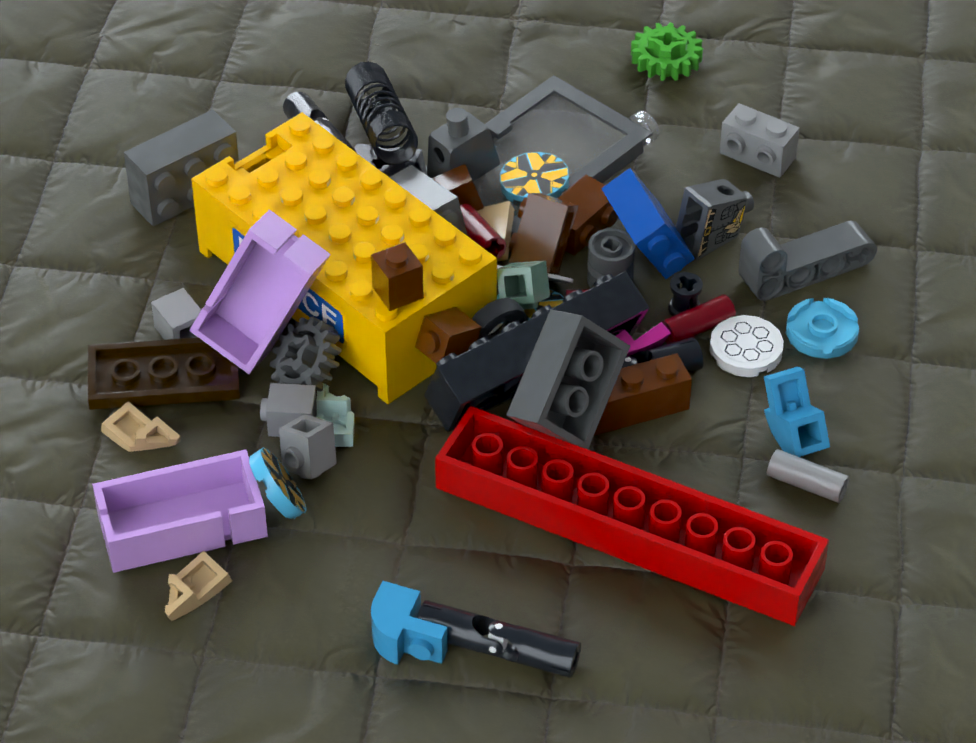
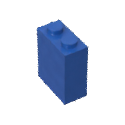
M631 168L601 188L635 245L665 279L679 272L684 266L695 259L660 202Z

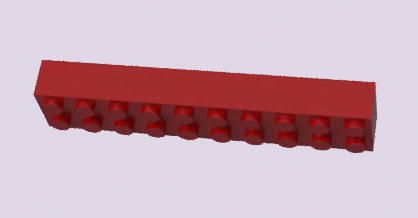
M472 406L468 408L435 457L436 488L793 626L799 620L825 570L829 539Z

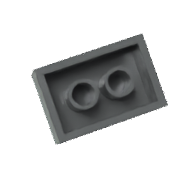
M211 110L125 151L124 158L131 204L153 227L194 207L191 178L228 156L234 159V164L239 162L236 131L214 110Z
M550 309L509 407L507 416L526 427L588 449L630 345L582 315Z

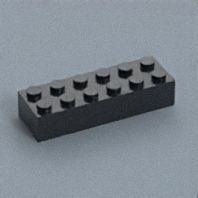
M625 271L615 277L612 274H607L593 284V288L582 292L581 289L573 291L562 300L563 303L554 308L546 305L533 313L532 319L522 324L519 321H514L505 326L500 331V335L490 340L488 337L480 338L468 347L469 351L459 356L456 353H451L439 360L434 374L430 377V383L424 396L446 431L449 432L456 428L470 406L488 412L514 398L550 309L582 315L614 336L626 330L632 337L650 307L628 273Z

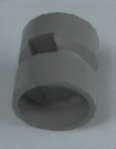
M606 228L597 231L591 236L588 245L587 284L590 289L593 288V284L607 274H612L615 277L626 271L633 281L635 243L627 232L616 228Z

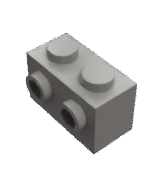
M738 103L722 122L720 153L780 178L796 159L800 127Z

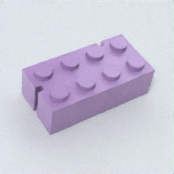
M270 209L248 230L206 301V305L202 308L189 330L248 374L269 354L331 255L304 234L300 238L296 237L294 234L297 229Z
M246 449L92 484L97 514L113 573L226 547L225 540L232 539L233 545L268 537L265 506L257 481L250 468Z

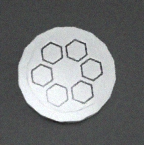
M741 315L730 317L715 327L711 334L709 351L711 356L717 360L716 364L722 370L735 376L755 377L759 376V372L767 370L768 373L776 368L782 359L784 340L780 331L771 322L756 316Z

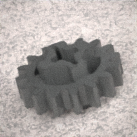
M312 316L309 320L303 317L300 318L298 327L289 324V334L286 336L280 334L279 340L282 343L280 347H275L272 350L273 353L277 354V358L270 362V367L276 369L271 375V379L280 384L316 385V390L321 392L323 390L322 381L324 379L331 381L333 379L330 373L331 368H336L340 364L334 360L335 356L342 352V348L335 345L340 339V336L333 332L335 328Z

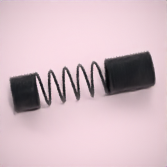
M369 61L358 63L347 73L345 79L346 91L377 158L390 165L403 164L416 153L418 136L384 69L377 63ZM370 83H381V84L371 85V86H369L368 88L364 89V90L362 91V93L359 95V97L357 98L358 93L360 92V90H361L364 86H366V85H368V84H370ZM382 87L381 91H375L365 99H361L370 89ZM396 126L394 129H391L387 132H383L389 127ZM400 126L403 127L399 134L392 138H379L380 135H388L396 131ZM406 128L408 129L404 139L395 145L385 146L377 143V141H393L399 138ZM407 140V142L403 145V147H401V148H399V149H397V150H394V151H385V150H381V149L379 148V147L384 148V149L396 148V147L402 145V144Z

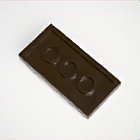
M198 337L88 345L89 410L121 408L128 401L136 407L240 399L239 367Z

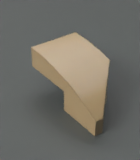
M129 401L107 418L101 426L102 433L128 452L175 446L180 442L181 437L159 417H155L151 421Z
M205 551L201 552L177 575L169 574L168 585L170 586L168 605L165 606V613L171 621L195 610L232 582L229 574Z

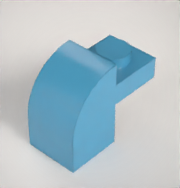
M797 366L764 376L769 408L764 409L771 433L781 449L801 457L830 448L824 411L810 404L804 369Z
M382 581L371 605L372 639L376 650L382 657L396 665L399 664L403 653L410 654L420 660H431L442 664L448 652L447 627L417 618L421 608L420 591Z

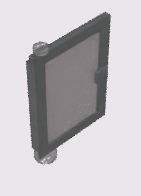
M553 75L485 124L490 130L500 165L473 182L484 206L507 202L509 200L501 192L500 172L504 164L524 153L543 152L557 156L567 165L569 188L585 174L603 183L644 152V146L650 145L658 139L660 134L659 127L654 118L645 111H637L627 118ZM514 199L511 202L514 208L511 237L515 232H518L521 221L518 217L521 202Z

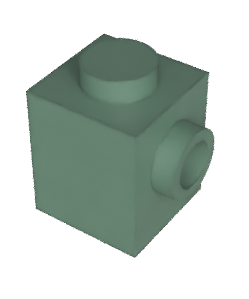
M546 260L515 262L497 269L499 299H513L518 302L523 310L537 308L538 302L550 297Z

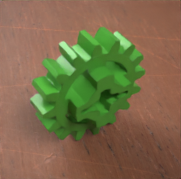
M671 22L664 27L660 23H656L655 29L645 26L643 33L637 32L635 40L631 42L632 64H638L637 70L639 72L647 70L649 78L657 74L660 76L661 81L670 76L674 80H678V74L689 77L691 70L697 71L699 69V62H702V40L696 39L695 31L686 33V26L684 25L678 29Z

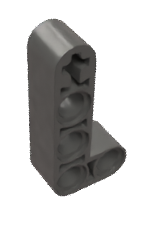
M846 221L781 245L767 228L760 227L750 231L742 240L738 271L755 296L761 301H766L860 268L872 261L877 253V246L856 221Z

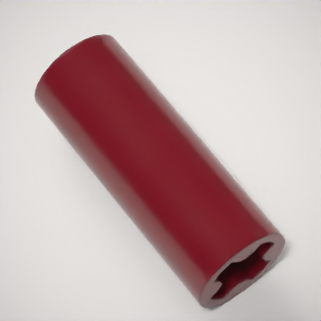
M460 205L468 237L495 256L497 260L501 258L507 247L505 240L471 205Z
M722 294L661 321L671 333L665 342L670 344L695 337L715 328L720 322L730 317H735L736 311L731 299L727 295Z

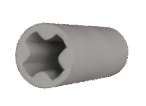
M776 449L767 468V476L840 503L843 499L850 478L845 474Z

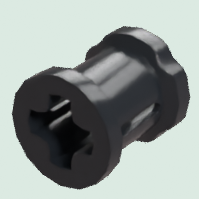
M681 272L672 277L670 290L673 293V297L668 306L669 313L672 316L688 310L690 304L691 308L700 304L698 295L702 292L703 282L698 275L690 272Z

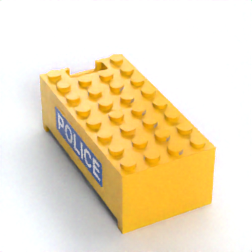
M302 112L265 134L266 145L234 164V159L228 156L191 178L199 251L207 258L212 257V253H214L228 265L248 230L270 209L297 229L294 234L296 237L300 238L304 234L331 255L292 318L299 322V319L302 317L309 320L312 316L335 328L333 332L340 336L339 341L335 344L342 348V352L338 355L378 387V397L386 404H390L434 374L436 370V364L415 348L424 316L457 307L468 317L472 318L485 305L497 300V258ZM406 242L423 265L424 298L389 311L372 287L371 255Z

